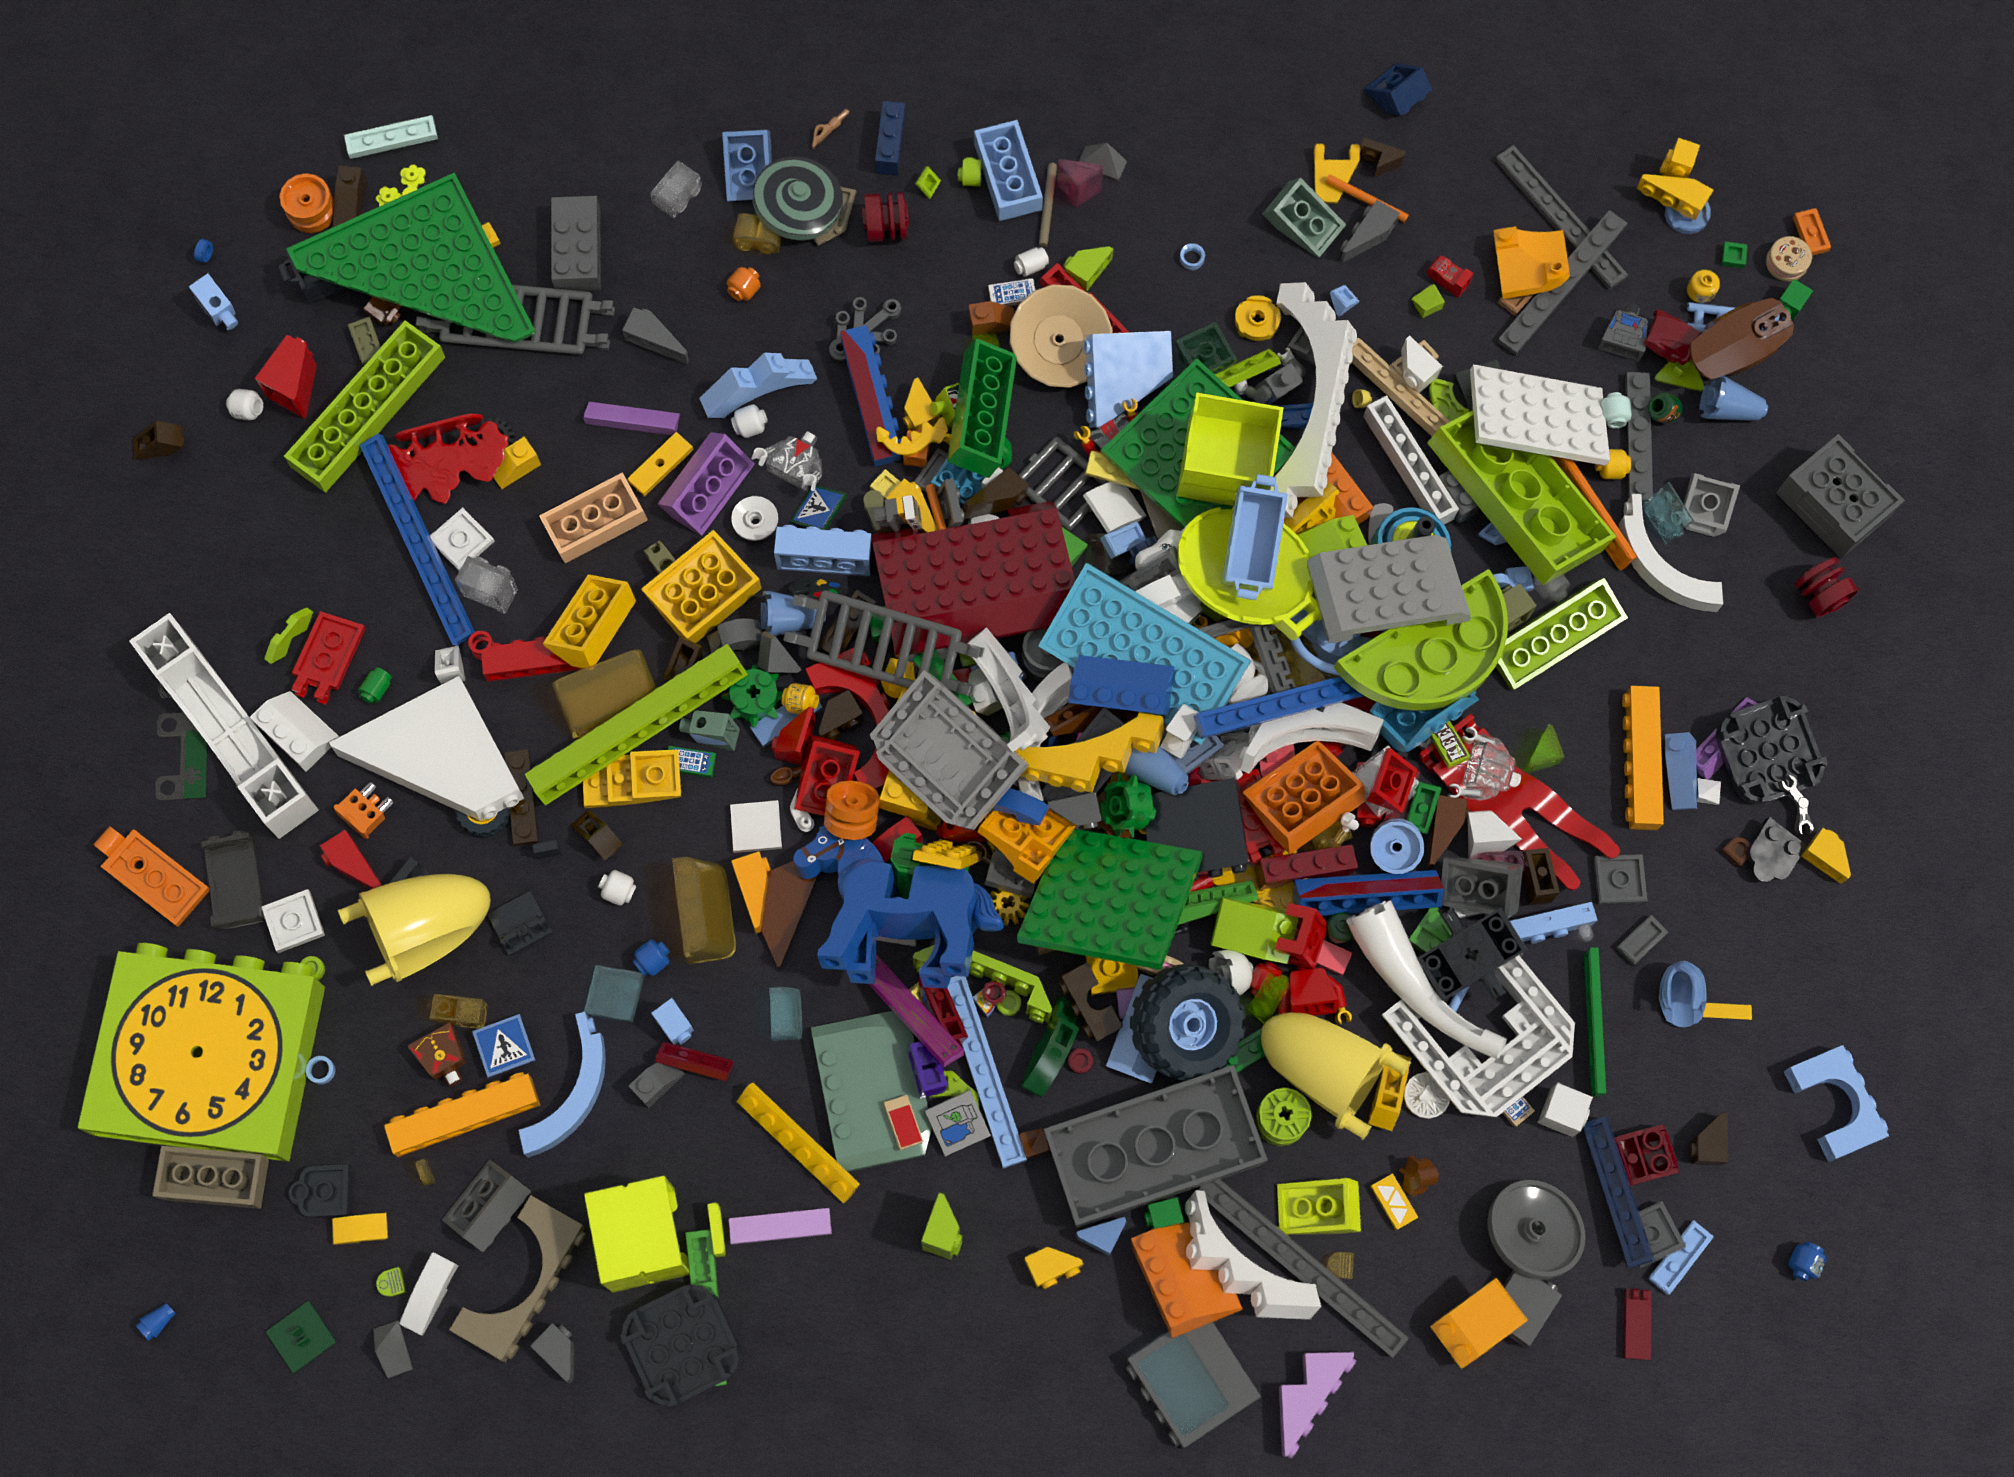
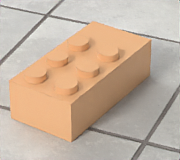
M623 473L539 516L564 563L648 521Z

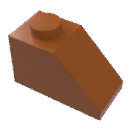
M993 301L970 304L969 321L972 336L976 337L1010 331V323L1014 316L1013 307Z

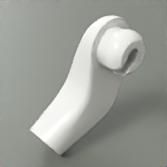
M796 790L790 805V811L799 829L809 832L814 827V821L808 812L794 809L797 795Z

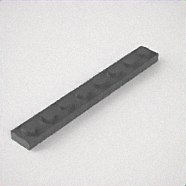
M1609 210L1569 256L1570 277L1561 286L1550 291L1538 293L1501 335L1497 343L1516 356L1626 228L1627 222Z

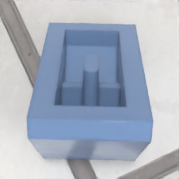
M1122 1217L1078 1231L1076 1233L1077 1240L1109 1256L1126 1223V1219Z

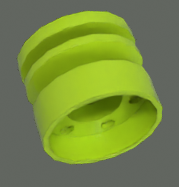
M1289 1088L1276 1089L1270 1092L1258 1107L1255 1116L1256 1129L1260 1136L1269 1144L1276 1146L1291 1145L1300 1139L1310 1125L1312 1117L1310 1105L1306 1098L1296 1090ZM1282 1110L1284 1113L1290 1114L1287 1121L1284 1117H1279Z

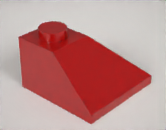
M813 707L805 709L780 730L779 737H774L771 750L774 751L775 759L802 766L810 734H813L816 724Z

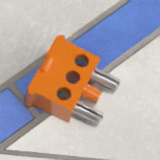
M372 782L367 784L360 792L354 789L339 805H334L336 814L364 839H368L369 834L385 819L383 813L393 804L392 799L387 797L376 807L375 804L380 801L377 795L374 794L369 799L366 798L376 788Z

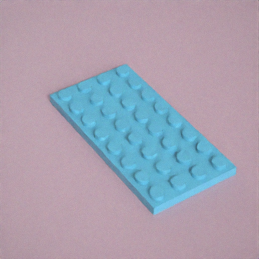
M1088 563L1083 567L1038 645L1074 668L1079 655L1175 666L1169 715L1150 713L1162 716L1163 722L1168 725L1183 704L1199 713L1224 707L1251 663L1250 659ZM1197 730L1193 740L1202 745L1206 738L1201 739Z

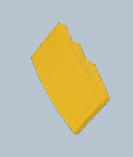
M679 751L630 752V755L621 756L583 781L584 808L631 805L681 797Z

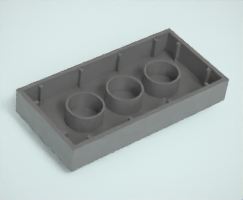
M1234 1065L1044 1129L1076 1228L1264 1165L1268 1161Z

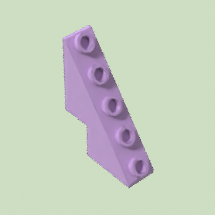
M1354 1352L1305 1353L1303 1355L1304 1385H1281L1279 1387L1282 1457L1288 1456L1292 1458L1299 1448V1445L1296 1444L1301 1435L1306 1437L1314 1425L1310 1421L1315 1414L1320 1416L1328 1404L1325 1401L1326 1397L1330 1392L1334 1395L1342 1383L1339 1380L1344 1371L1348 1373L1356 1362L1353 1359Z

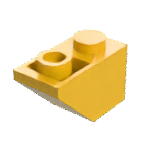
M1049 1247L1024 1258L1036 1287L1043 1286L1044 1289L1057 1284L1056 1279L1063 1275L1066 1278H1070L1080 1273L1079 1268L1083 1266L1081 1259Z

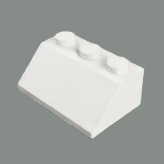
M291 691L267 700L250 716L251 720L305 772L331 748L329 742L339 738L330 727Z

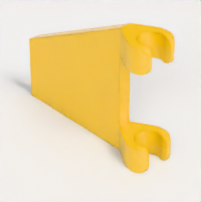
M1324 144L1315 145V193L1325 203L1337 204L1343 193L1342 190L1326 183L1327 177L1331 174L1348 183L1359 163V145H1351L1349 160H1324Z

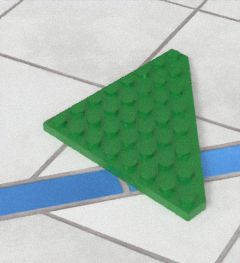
M455 173L287 248L297 271L513 343L536 334Z

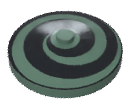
M786 157L768 164L759 173L753 188V206L758 218L768 229L785 238L808 240L819 237L836 224L841 214L843 193L837 178L825 166L808 158Z

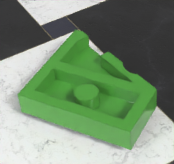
M1438 907L1428 910L1409 938L1411 945L1424 954L1451 938L1452 935L1446 923L1440 917Z

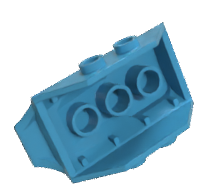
M1474 691L1469 696L1462 697L1451 705L1433 710H1404L1376 702L1369 711L1371 715L1384 720L1380 734L1396 750L1408 752L1428 739L1433 732H1439L1448 721L1458 719L1465 709L1480 699L1475 695L1476 691Z

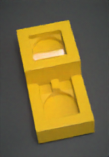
M386 1213L332 1219L333 1245L386 1240L388 1238Z

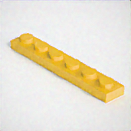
M753 1082L748 1085L737 1100V1103L842 1203L849 1200L860 1183Z

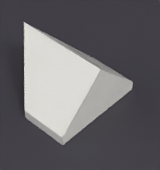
M1491 810L1467 812L1469 859L1494 858L1522 840Z

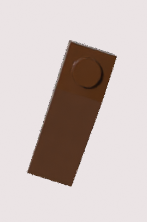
M1070 703L1045 717L1044 720L1050 726L1049 731L1053 736L1082 732L1086 730L1104 707ZM1105 707L1117 718L1120 719L1122 717L1119 709Z
M1439 795L1432 818L1426 870H1431L1464 822H1468L1467 812H1470V808L1466 807V799Z

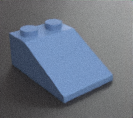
M770 131L722 132L727 201L753 200V188L759 173L768 164L772 163Z

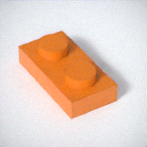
M1817 209L1795 213L1793 220L1800 238L1809 246L1812 255L1829 252L1831 245Z

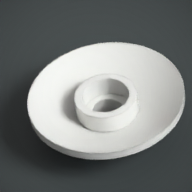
M759 496L747 497L735 506L732 512V525L737 534L744 539L752 541L762 540L770 536L776 529L778 513L773 503L768 499ZM753 519L760 520L758 524L751 523Z

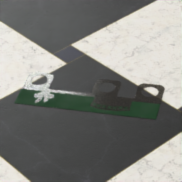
M159 681V697L172 698L170 694L164 692L163 685ZM183 710L182 713L159 715L157 719V734L160 737L181 736L180 775L158 777L155 790L156 798L158 800L206 798L207 742ZM166 718L176 720L177 727L174 731L165 732L162 729V722ZM167 780L175 784V791L170 795H164L160 791L161 784Z

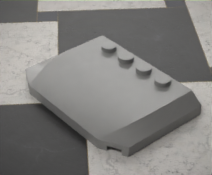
M925 670L870 734L877 749L878 759L946 823L972 830L979 825L1029 766L1016 751L1012 752L1007 746V742L946 686Z

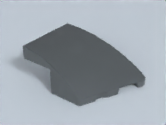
M995 846L984 885L1031 898L1035 883L1033 884L1014 872V866Z

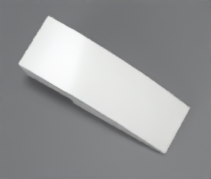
M432 1252L408 1301L400 1325L423 1336L447 1292L446 1288L458 1265Z

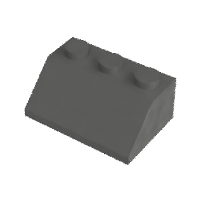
M489 1160L443 1217L442 1221L480 1251L484 1252L493 1243L500 1230L508 1224L518 1207L526 1201L531 1191L493 1161Z

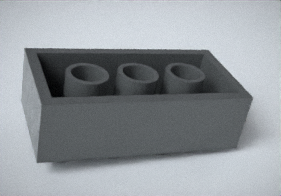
M597 196L552 197V282L554 288L575 291L601 290L600 206Z

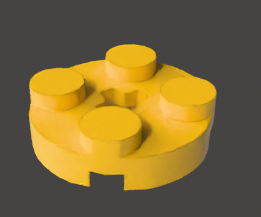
M1251 296L1247 298L1246 301L1239 304L1235 313V325L1239 335L1254 341L1271 339L1278 330L1281 320L1278 307L1276 308L1272 304V300L1264 296ZM1256 314H1259L1260 318L1264 320L1260 322H1255V320H1252V318H1254Z

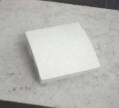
M1109 482L1083 495L1107 533L1125 527L1127 524L1139 522L1146 517V514L1127 486Z

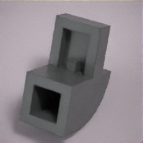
M736 619L718 625V630L707 636L711 654L726 644L730 646L732 651L735 649L749 651L760 645L762 629L759 620Z

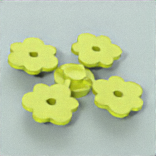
M415 165L402 169L400 173L402 177L401 182L403 185H408V187L403 191L402 195L394 187L391 189L388 187L381 188L380 195L376 197L379 206L417 190L418 185L425 182L423 178L426 174L425 170L417 168Z

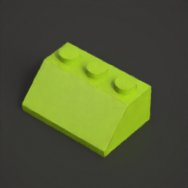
M939 1193L922 1239V1249L951 1260L953 1254L958 1256L962 1245V1235L959 1234L958 1223L944 1194Z

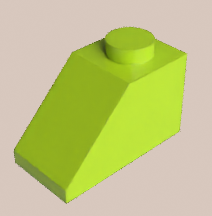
M1109 246L1080 250L1074 257L1070 256L1064 264L1065 271L1087 292L1112 260L1113 248Z

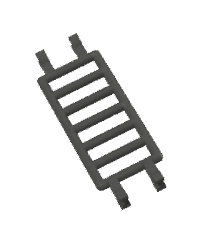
M512 285L522 305L524 295L537 296L533 322L536 334L531 336V341L521 340L513 343L500 338H494V336L488 334L485 337L472 336L473 329L464 327L463 335L450 334L451 322L443 319L442 321L430 320L425 317H417L416 321L419 331L422 333H440L439 339L442 342L582 354L585 346L609 350L610 340H608V334H587L590 313L614 317L615 307H613V301H592V294L586 291ZM547 297L560 298L553 343L540 342ZM569 299L583 300L576 345L562 344Z
M826 590L821 592L819 600L803 594L794 595L792 604L817 610L811 636H807L796 631H785L783 641L808 647L806 652L808 659L909 689L914 680L904 678V673L915 629L919 627L929 630L917 678L924 670L929 672L938 633L951 637L940 682L949 690L967 696L973 694L974 684L951 679L956 655L959 652L973 658L983 657L985 648L960 642L962 634L959 629ZM830 601L841 604L830 653L827 655L817 652V647L828 602ZM850 607L863 611L851 662L838 658ZM875 614L885 617L873 668L860 665L871 616ZM895 620L907 625L895 674H890L882 671Z

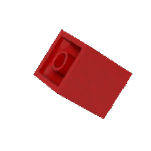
M286 335L255 379L266 398L305 419L317 364L312 357L313 354L307 348L308 344L299 337L294 339Z

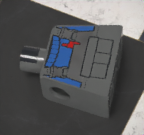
M1628 304L1625 312L1616 311L1598 346V350L1640 361L1646 347L1643 341L1647 335L1648 320L1638 316L1639 306Z

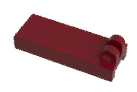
M1624 1289L1623 1359L1651 1360L1652 1291Z

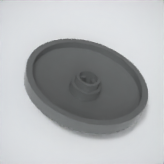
M1536 1180L1518 1181L1500 1192L1491 1204L1488 1214V1231L1491 1242L1500 1258L1516 1272L1533 1279H1553L1565 1274L1579 1261L1585 1246L1584 1224L1573 1202L1556 1187Z

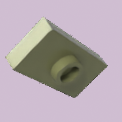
M370 317L348 324L363 366L381 348Z

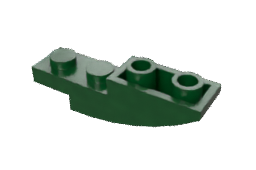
M1064 997L1057 998L1042 1041L1036 1043L1020 1085L1039 1098L1043 1097L1057 1076L1079 1030L1076 1026L1078 1017H1076L1070 1007V1004L1073 1002Z

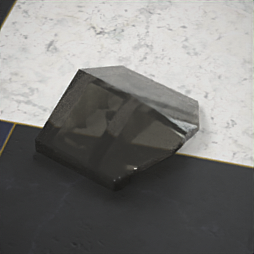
M1108 533L1088 535L1085 564L1088 563L1103 573L1112 576L1131 571L1129 560L1132 556L1130 551L1111 559L1100 539Z

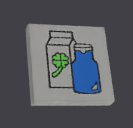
M971 1090L925 1109L945 1156L991 1136Z

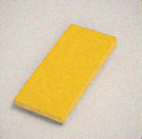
M939 839V841H933V843H928V845H922V848L914 851L912 860L963 869L980 862L982 853L981 851H976V846L962 844V846H952V841Z

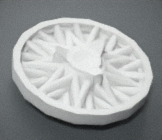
M1427 1072L1415 1075L1405 1086L1404 1100L1406 1106L1413 1114L1420 1118L1430 1119L1438 1117L1449 1105L1450 1099Z

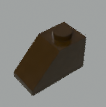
M161 421L153 422L133 437L134 459L141 460L174 454L183 447L184 437L181 426Z
M589 810L570 825L594 852L604 860L613 856L622 845V842L607 824Z
M1549 848L1525 850L1523 885L1528 906L1552 903L1560 893Z
M1722 1112L1717 1115L1689 1143L1688 1154L1689 1157H1692V1164L1722 1166L1728 1163L1727 1113Z

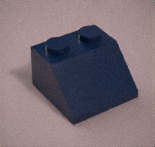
M1395 63L1364 88L1366 93L1387 113L1400 116L1406 114L1415 103L1422 101L1426 97L1425 95L1432 91L1422 67Z

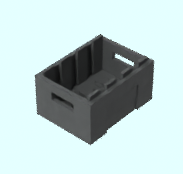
M1838 434L1791 473L1776 494L1842 559L1888 520L1905 500L1889 484L1886 485ZM1833 479H1838L1840 481V485H1834ZM1849 496H1855L1857 502H1851Z

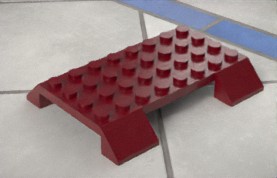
M1053 501L1011 508L1007 509L1008 517L921 534L918 533L917 529L913 530L910 527L900 529L898 532L889 531L871 535L886 608L959 629L962 634L960 642L968 643L986 627L995 638L1049 628L1075 583L1056 505ZM894 620L891 638L895 657H899L907 624ZM916 627L909 655L924 652L929 630ZM938 633L934 650L949 647L951 637Z

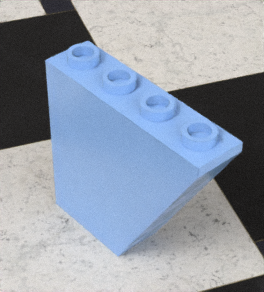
M1171 331L1085 335L1083 351L1086 354L1087 363L1084 365V374L1087 377L1088 386L1085 388V396L1089 403L1086 419L1090 424V428L1100 427L1124 412L1125 410L1121 407L1122 401H1125L1127 408L1132 406L1131 398L1138 402L1173 377Z

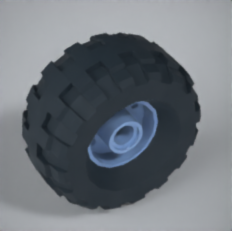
M1177 964L1176 967H1166L1158 971L1156 977L1148 979L1141 988L1143 990L1139 997H1135L1132 1004L1134 1012L1133 1016H1130V1029L1133 1030L1132 1042L1135 1049L1139 1051L1142 1056L1141 1058L1149 1066L1166 1076L1188 1081L1225 1068L1228 1065L1227 1061L1229 1058L1235 1057L1240 1049L1237 1047L1239 1040L1244 1038L1245 1027L1243 1026V1020L1245 1019L1244 1006L1239 1002L1240 995L1235 987L1227 982L1226 978L1201 966Z

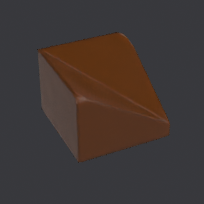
M1042 1128L1019 1134L1027 1159L1050 1152V1147Z

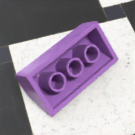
M711 432L659 501L658 505L674 520L702 536L755 463L726 434Z

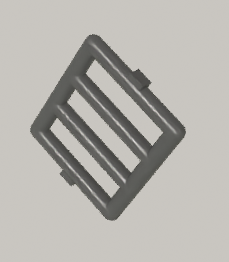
M1054 437L1038 455L1034 454L1029 459V464L1018 475L1026 481L1056 448L1067 455L1035 490L1030 487L1026 492L1027 497L1037 504L1047 502L1041 496L1074 462L1084 470L1054 502L1058 510L1061 526L1070 531L1088 512L1091 514L1093 510L1087 501L1070 519H1067L1059 510L1091 476L1085 475L1088 461L1062 439ZM1094 478L1102 485L1109 483V481Z

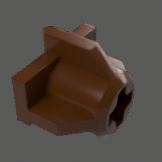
M1410 1155L1408 1156L1406 1167L1399 1169V1172L1404 1175L1402 1190L1413 1197L1423 1194L1429 1186L1435 1185L1438 1182V1170L1428 1158L1417 1159Z

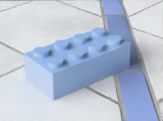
M1015 120L974 131V145L979 160H981V167L999 221L1042 210L1043 196L1018 121Z
M793 525L777 527L774 549L777 570L870 576L872 561L871 533L863 530L844 532L838 528L820 530L817 527H807L802 529Z

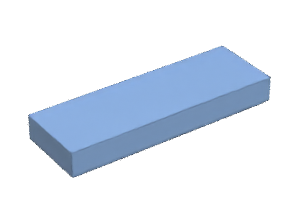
M1694 1220L1691 1221L1681 1234L1686 1248L1663 1258L1648 1277V1280L1666 1295H1670L1714 1236Z

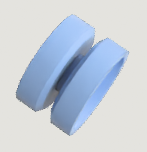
M1390 818L1381 822L1374 830L1370 839L1371 855L1375 863L1382 870L1392 874H1404L1413 870L1420 863L1424 853V841L1419 829L1412 822L1402 818ZM1396 842L1401 844V850L1399 851L1396 848H1392Z

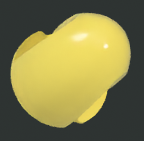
M435 874L409 878L359 893L360 899H358L357 903L339 909L338 913L343 924L362 916L367 917L386 962L383 965L365 971L370 985L373 986L390 977L399 982L454 950L469 938L482 923L489 910L491 899L487 887L476 879L456 874Z
M1291 1012L1275 1015L1266 1021L1261 1030L1262 1048L1270 1065L1302 1093L1336 1116L1335 1127L1340 1130L1346 1128L1363 1140L1369 1133L1371 1126L1354 1115L1372 1090L1384 1066L1387 1065L1403 1076L1411 1064L1410 1061L1392 1052L1391 1046L1387 1043L1380 1049L1365 1039L1310 1014Z

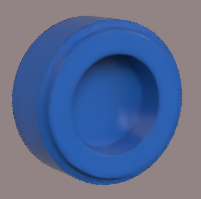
M205 239L199 240L194 251L196 261L202 263L209 261L213 253L212 242Z

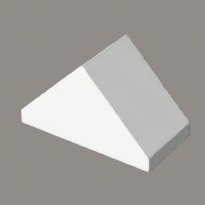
M459 646L435 650V674L441 685L458 676L462 681H465Z

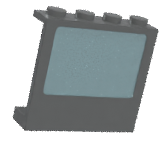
M1213 1322L1174 1338L1168 1332L1126 1360L1129 1364L1126 1366L1129 1375L1133 1380L1136 1378L1143 1386L1140 1388L1143 1397L1147 1402H1153L1157 1408L1154 1411L1157 1419L1161 1424H1167L1171 1430L1168 1433L1169 1438L1176 1447L1180 1445L1182 1449L1261 1397Z

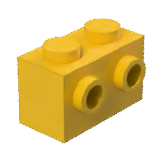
M1678 138L1673 150L1669 149L1659 173L1663 174L1662 176L1688 178L1700 145Z

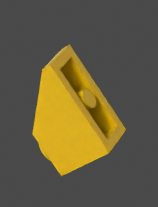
M919 378L914 379L904 408V424L908 430L912 429V431L916 429L922 430L924 421H927L933 427L940 418V415L933 416L931 414L930 404L932 401Z
M525 437L503 450L505 459L497 468L493 478L500 488L503 489L541 465L536 452Z
M1822 828L1813 837L1801 857L1842 884L1851 876L1844 842L1839 839L1835 832Z

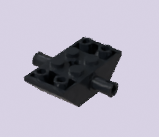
M1500 907L1469 927L1463 925L1454 908L1448 910V913H1443L1440 917L1451 931V938L1417 958L1442 1001L1477 981H1482L1492 1000L1505 994L1506 991L1494 974L1496 973L1495 970L1509 963L1528 949L1503 909ZM1470 948L1472 950L1477 949L1479 952L1476 955V961L1475 959L1468 957V954L1470 953Z

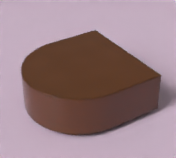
M1734 838L1721 852L1740 867L1747 860L1746 849L1750 843L1744 838Z

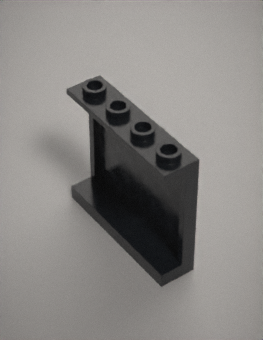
M1235 778L1188 786L1183 793L1172 795L1165 791L1151 794L1156 815L1154 820L1149 821L1145 826L1147 842L1202 851L1203 858L1194 881H1198L1199 876L1208 875L1209 878L1223 876V872L1231 870L1232 873L1246 872V868L1253 867V864L1249 861L1238 791H1241L1239 781Z

